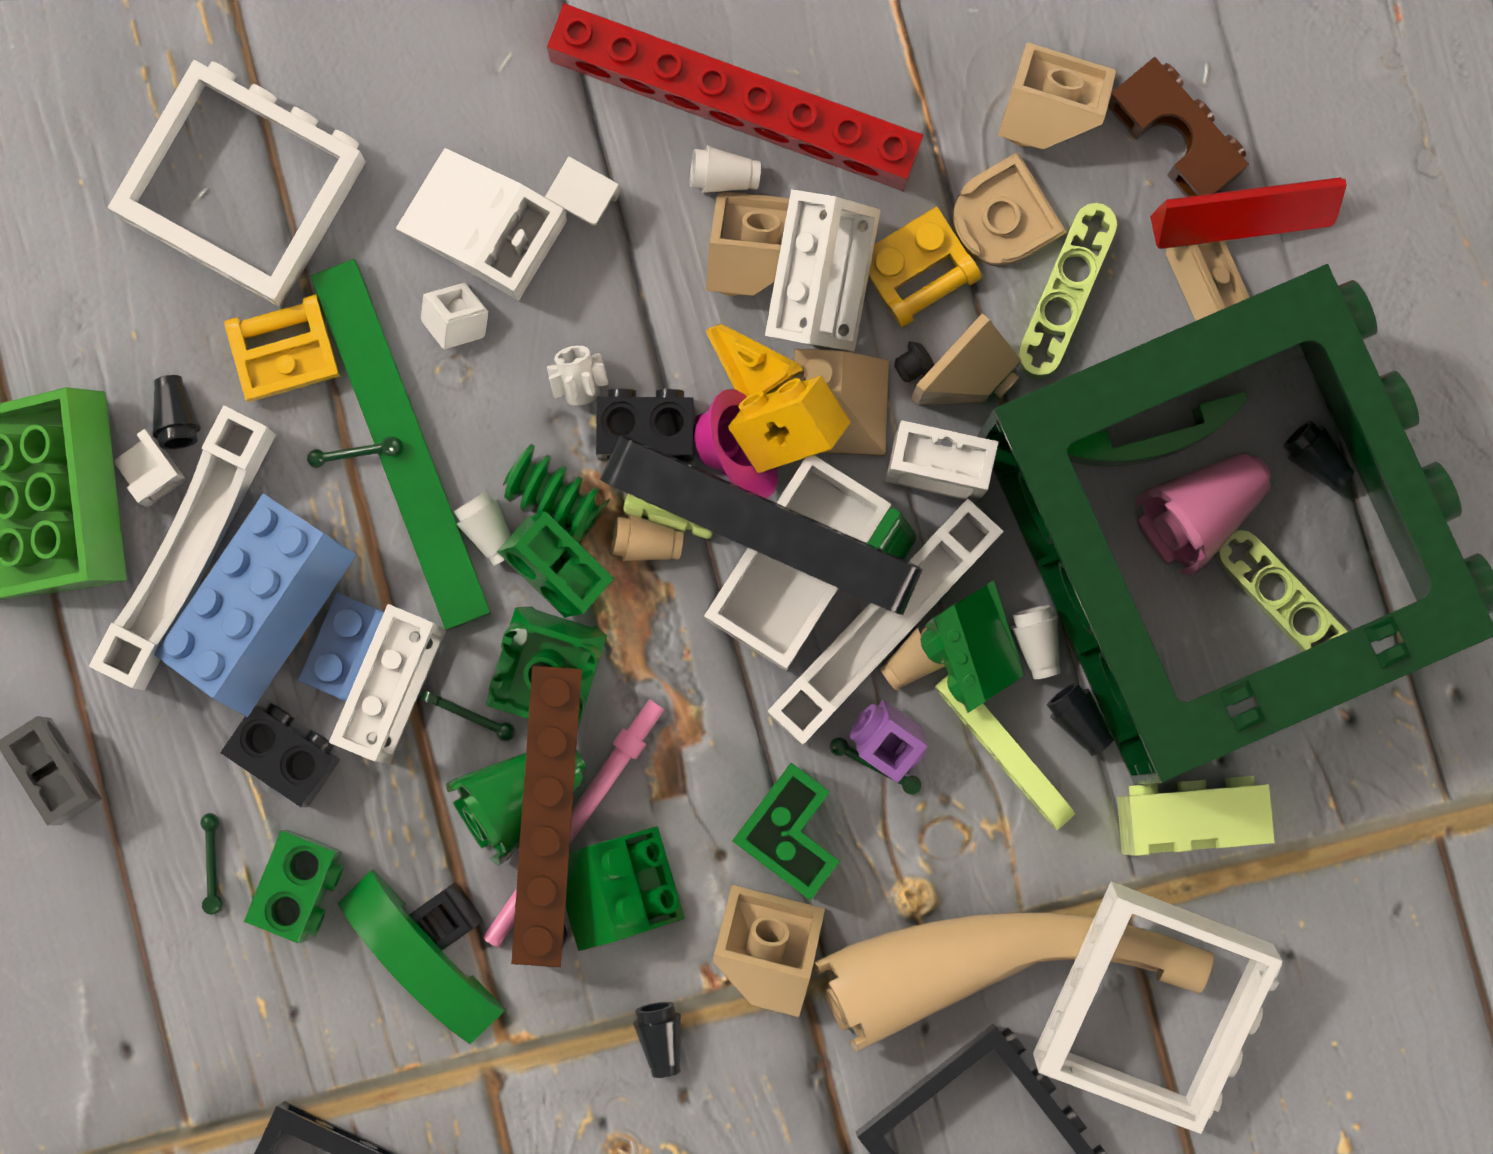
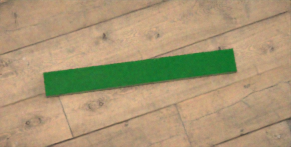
M354 258L310 275L374 444L382 443L387 437H397L402 441L403 449L399 455L388 456L385 453H378L445 630L449 631L492 614L460 529L456 525L455 516L357 261Z

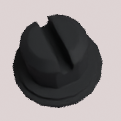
M913 341L908 342L907 347L909 351L896 358L894 367L901 379L909 383L921 375L925 376L934 366V362L924 346Z

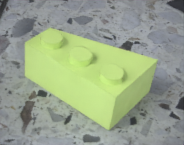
M1254 776L1225 778L1226 788L1207 789L1206 780L1177 782L1178 792L1159 793L1158 784L1128 786L1129 796L1117 797L1122 854L1139 856L1149 855V853L1183 852L1196 849L1275 843L1269 784L1255 785Z

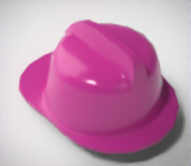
M736 389L723 390L715 396L708 411L695 417V449L699 458L706 466L723 475H727L731 483L762 497L769 498L775 492L778 483V467L757 473L728 428L740 412L739 404L747 396Z

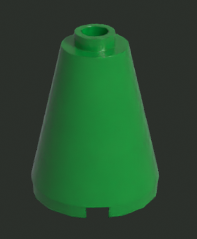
M577 750L573 792L583 783L584 779L581 771L586 769L584 760ZM526 752L456 777L446 783L447 792L457 790L460 796L459 799L452 803L463 823L481 849L488 844L493 847L497 853L490 857V859L498 866L507 861L520 847Z

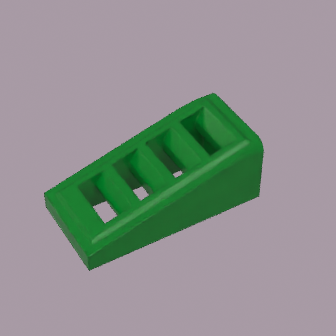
M889 508L867 543L905 559L916 541V533L901 512L895 508Z

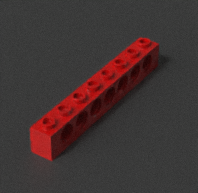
M563 3L547 45L549 58L552 63L903 192L922 143L923 134L566 3Z

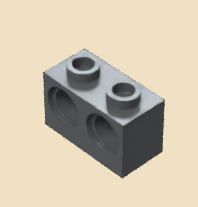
M36 716L0 739L1 753L47 826L62 825L102 799L52 718Z

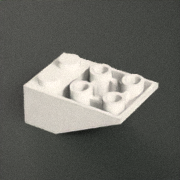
M444 148L397 225L396 230L519 301L566 224L567 218L562 207L528 187Z

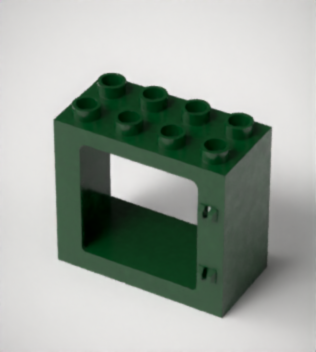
M1328 263L993 409L978 434L980 438L998 441L993 471L1134 785L1163 783L1493 637V622L1489 615L1493 612V569L1479 553L1463 559L1447 524L1448 521L1460 517L1462 513L1457 490L1449 474L1440 463L1435 461L1421 467L1405 432L1419 424V412L1413 394L1406 381L1397 371L1393 370L1379 376L1363 341L1377 334V321L1371 303L1362 287L1355 280L1338 285ZM1296 345H1300L1417 601L1189 702H1182L1176 697L1069 459L1067 448L1071 443ZM1394 634H1398L1401 643L1378 654L1375 653L1371 645L1372 642L1381 641ZM1253 696L1257 707H1253L1232 718L1230 717L1226 706L1235 705Z

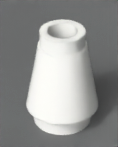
M708 145L705 150L694 149L690 167V187L701 188L702 193L758 189L761 175L760 161L751 160L750 158Z
M486 491L456 509L454 513L459 519L456 525L495 566L505 560L497 551L511 534L498 500L492 501Z
M1050 605L1033 607L1014 613L1015 625L1011 627V630L1032 672L1033 679H1042L1060 674L1058 616H1052Z

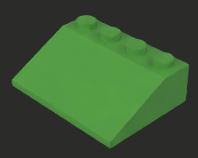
M65 387L0 403V600L88 589L127 581L106 392Z

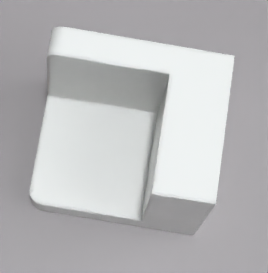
M568 156L545 198L562 207L565 215L569 212L594 226L599 222L610 201L616 202L621 193L618 183Z
M143 429L137 434L141 441L115 460V465L130 484L127 489L137 503L149 508L185 482L186 478L165 449L159 446L157 438H154L153 434L148 430Z

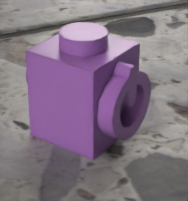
M884 699L878 706L871 704L865 710H862L850 732V738L856 742L859 757L897 783L908 770L913 769L919 763L928 747L921 725Z

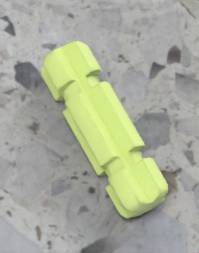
M627 494L623 511L628 516L632 514L641 518L643 516L648 517L649 521L678 531L685 532L688 529L692 531V535L705 539L711 538L714 533L633 495Z

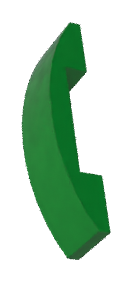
M1245 391L1199 404L1192 410L1196 425L1116 448L1111 447L1107 430L1094 433L1071 443L1067 448V454L1072 463L1102 467L1142 464L1168 457L1195 445L1214 433L1239 412L1247 403L1248 397Z
M374 869L338 902L339 907L354 930L391 975L436 1019L468 1044H471L506 1011L474 975L467 978L402 909L406 903Z

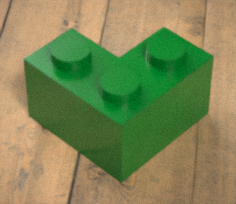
M790 763L733 838L732 842L811 901L840 862L801 832L830 791L793 763Z

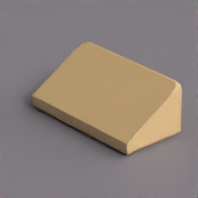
M1225 241L1174 247L1166 250L1168 261L1195 321L1250 297Z

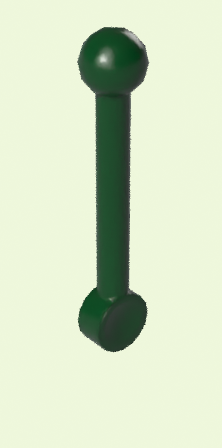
M387 437L380 444L330 452L314 449L307 455V461L310 466L319 468L328 461L385 453L388 456H396L401 453L403 444L397 437Z
M424 690L420 698L495 732L501 741H509L515 735V728L512 724L507 722L499 724Z
M836 737L831 741L830 750L834 755H846L891 779L859 757L858 751L849 747L847 740L844 738ZM913 775L903 776L898 784L902 785L903 791L910 795L918 793L921 789L920 779Z
M207 813L200 820V825L205 830L207 897L202 902V909L205 913L213 915L221 911L223 906L221 898L217 896L215 830L219 826V818L213 813Z

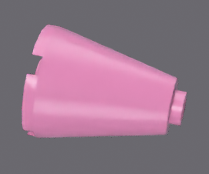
M1241 453L1146 489L1135 500V508L1142 504L1144 515L1138 518L1140 528L1150 545L1167 564L1177 560L1185 566L1178 572L1184 575H1194L1206 566L1269 493L1270 470L1259 457H1252L1249 454Z

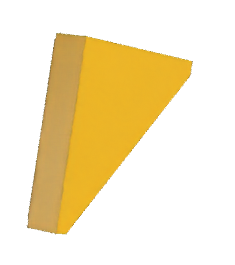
M723 324L706 330L707 336L734 389L742 392L747 397L758 391H763L765 395L772 393L803 371L799 363Z

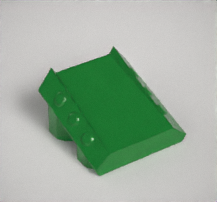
M994 580L952 605L925 624L927 629L921 635V647L931 661L945 665L949 674L947 679L948 689L954 698L964 705L967 713L1025 676Z
M533 606L515 607L510 625L502 639L501 655L490 682L485 704L488 707L529 719L532 666L582 669L579 728L607 635L597 626L590 627L538 611Z

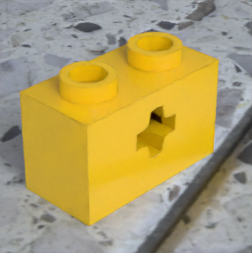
M820 375L803 382L800 378L792 379L779 387L777 391L766 395L763 391L751 394L739 404L740 412L728 428L757 473H761L832 449L851 422Z

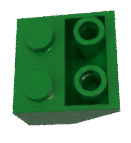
M658 826L569 852L565 907L578 951L616 942L685 919Z

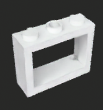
M791 189L765 336L855 352L880 209L836 196ZM868 223V229L865 231V225ZM807 319V325L804 327V321ZM849 327V333L846 335V328Z
M388 604L329 743L374 762L390 764L446 630L431 621ZM431 638L433 641V645L431 648L426 649L429 639ZM389 736L391 744L388 747H384Z

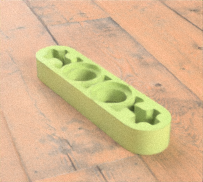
M1087 204L1079 210L1072 222L1018 349L1017 355L1021 359L1018 366L1029 377L1036 379L1048 377L1056 370L1063 358L1116 233V216L1104 204ZM1094 215L1102 218L1101 226L1107 229L1106 233L1098 232L1091 244L1090 249L1099 250L1098 256L1086 247L1071 245L1072 240H1075L1080 245L1082 244L1088 231V226L1082 223V219L1090 221ZM1071 257L1082 258L1089 266V276L1080 282L1069 280L1063 272L1065 260ZM1053 300L1064 301L1071 310L1070 320L1063 325L1050 323L1045 317L1044 310L1046 304ZM1036 326H1039L1048 334L1063 337L1061 343L1054 337L1051 339L1046 355L1052 358V362H1043L1039 368L1031 365L1033 357L1027 353L1028 348L1035 350L1039 346L1044 333H1036L1034 331Z
M1244 530L1235 531L1216 553V560L1224 572L1301 652L1312 648L1311 643L1324 637L1329 628L1334 632V635L1326 640L1348 632L1251 532ZM1230 541L1236 545L1242 542L1247 543L1249 546L1245 553L1247 558L1254 565L1258 564L1261 559L1268 565L1255 572L1250 581H1248L1244 574L1252 569L1242 560L1235 563L1229 560L1228 556L1231 555L1232 549L1228 544ZM1266 574H1276L1284 581L1285 592L1279 600L1271 601L1261 594L1259 588L1260 580ZM1302 608L1312 610L1318 617V628L1315 633L1309 636L1298 633L1293 625L1295 613Z
M947 675L934 686L937 692L1040 814L1058 831L1076 815L1071 806L984 704L967 713L964 705L958 702L948 689Z

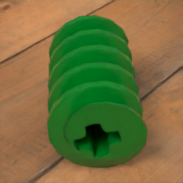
M530 444L518 457L504 480L503 486L507 484L504 498L512 502L523 494L520 504L522 511L527 513L539 505L537 514L546 511L551 517L555 516L554 520L564 530L571 527L569 534L579 543L592 530L610 499L598 506L595 504L599 491L598 488L594 487L584 495L579 493L583 480L580 476L566 484L564 478L567 467L564 465L552 474L548 472L551 456L547 454L535 463L532 461L535 446Z

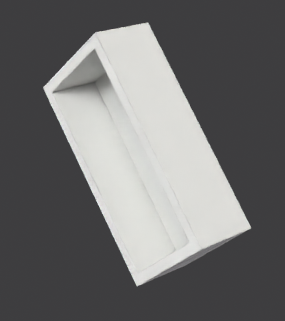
M815 455L804 459L777 501L780 505L866 543L891 506V503ZM747 548L704 615V618L707 622L784 671H787L839 588Z

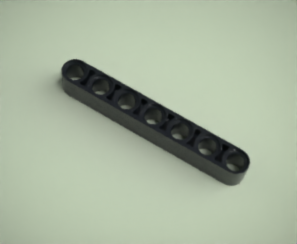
M618 435L600 478L601 481L900 615L904 614L923 570L921 567L623 435Z

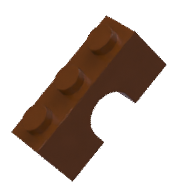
M1153 57L1111 93L1108 108L1136 140L1147 130L1155 126L1164 125L1176 129L1184 138L1186 154L1174 164L1167 176L1186 197L1220 193L1238 178L1249 165L1244 159L1246 152L1232 135L1224 136L1213 123L1215 117L1209 107L1200 99L1193 100L1182 88L1184 85L1183 79L1175 68L1168 63L1162 65L1156 57Z

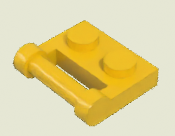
M936 206L874 244L868 279L900 328H903L914 321L913 316L963 284L967 283L971 286L982 279V274ZM948 257L955 265V268L903 300L896 292V289Z
M317 294L302 298L303 303L242 321L239 317L224 321L244 397L248 403L340 376L326 327L323 309ZM306 321L309 323L311 332L248 349V338Z

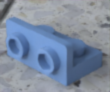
M336 592L298 681L338 697L343 701H347L384 612Z

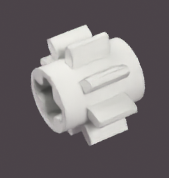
M570 346L562 349L555 355L556 365L547 366L553 396L558 398L564 395L566 402L570 405H585L596 400L600 395L599 386L608 385L601 354L598 353L591 356L589 349L585 346Z

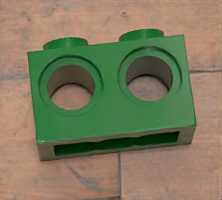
M546 511L527 517L497 551L564 618L584 614L614 579Z
M281 830L244 922L295 943L305 942L308 935L315 937L326 913L325 909L320 908L322 899L327 889L330 891L335 890L344 869V864L338 862L342 851L293 831ZM304 851L311 852L318 860V871L311 879L301 877L296 870V860ZM284 897L293 898L300 907L299 918L292 925L281 921L277 914L278 904Z

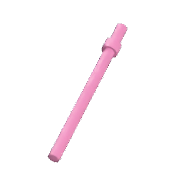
M649 699L628 730L622 728L612 743L616 747L572 808L570 845L631 758L636 760L647 745L643 740L665 710ZM516 890L483 936L484 940L496 948H499L514 926Z

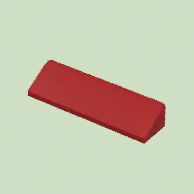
M1338 177L1166 199L1150 216L1156 246L1159 249L1331 227L1335 224L1339 215L1347 186L1346 179Z

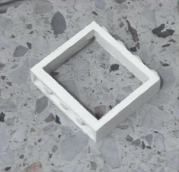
M193 60L107 208L119 219L282 309L366 161L361 152L357 150L359 143L347 134L335 129L333 134L330 135L316 127L319 121L309 113L297 107H293L291 112H288L275 104L277 98L262 87L252 84L248 90L234 82L236 75L222 65L211 61L207 67ZM205 86L339 159L271 276L137 203Z
M1111 881L1033 1052L1038 1073L1202 1134L1213 1112H1219L1223 1097L1221 1091L1228 1076L1234 1077L1240 1068L1243 1057L1241 1048L1248 1034L1253 1035L1261 1023L1263 1008L1261 1006L1268 991H1274L1279 984L1277 975L1283 965L1281 964L1282 959L1273 943ZM1132 914L1250 959L1186 1096L1069 1052Z

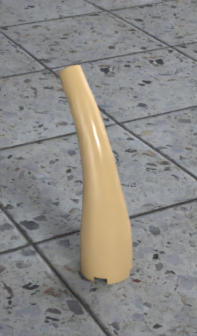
M1001 913L934 921L891 931L848 945L814 962L813 967L817 975L826 971L830 982L820 988L840 1030L844 1031L852 1027L858 1036L850 1041L853 1050L858 1052L964 998L1037 964V962L1075 960L1094 918L1057 913ZM1127 925L1110 962L1156 972L1157 981L1200 994L1210 976L1214 953L1157 932Z

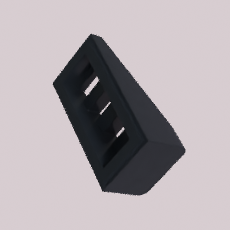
M456 882L409 914L442 951L483 921L479 912ZM442 903H444V905L447 907V909H448L449 912L452 914V916L454 917V919L457 921V923L459 924V927L456 925V923L454 922V920L451 918V916L449 915V913L447 912V910L444 908V906L442 905ZM430 912L445 932L446 936L444 938L439 936L425 916L427 913Z

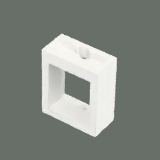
M901 420L894 438L885 482L963 500L969 499L972 502L978 503L989 487L998 441ZM947 439L952 443V447L943 446L940 443L942 440Z

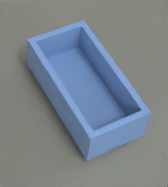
M263 493L154 655L213 699L248 717L356 557V554Z

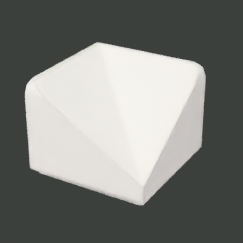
M464 282L423 294L421 321L443 350L483 338L486 334L489 311Z

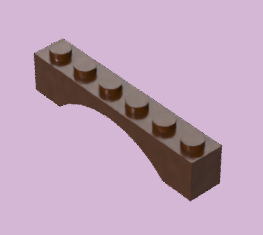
M532 666L511 964L561 967L582 669Z

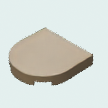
M1018 152L972 178L963 187L954 206L953 227L957 238L969 255L989 265L1005 266L1018 263L1066 234V230Z

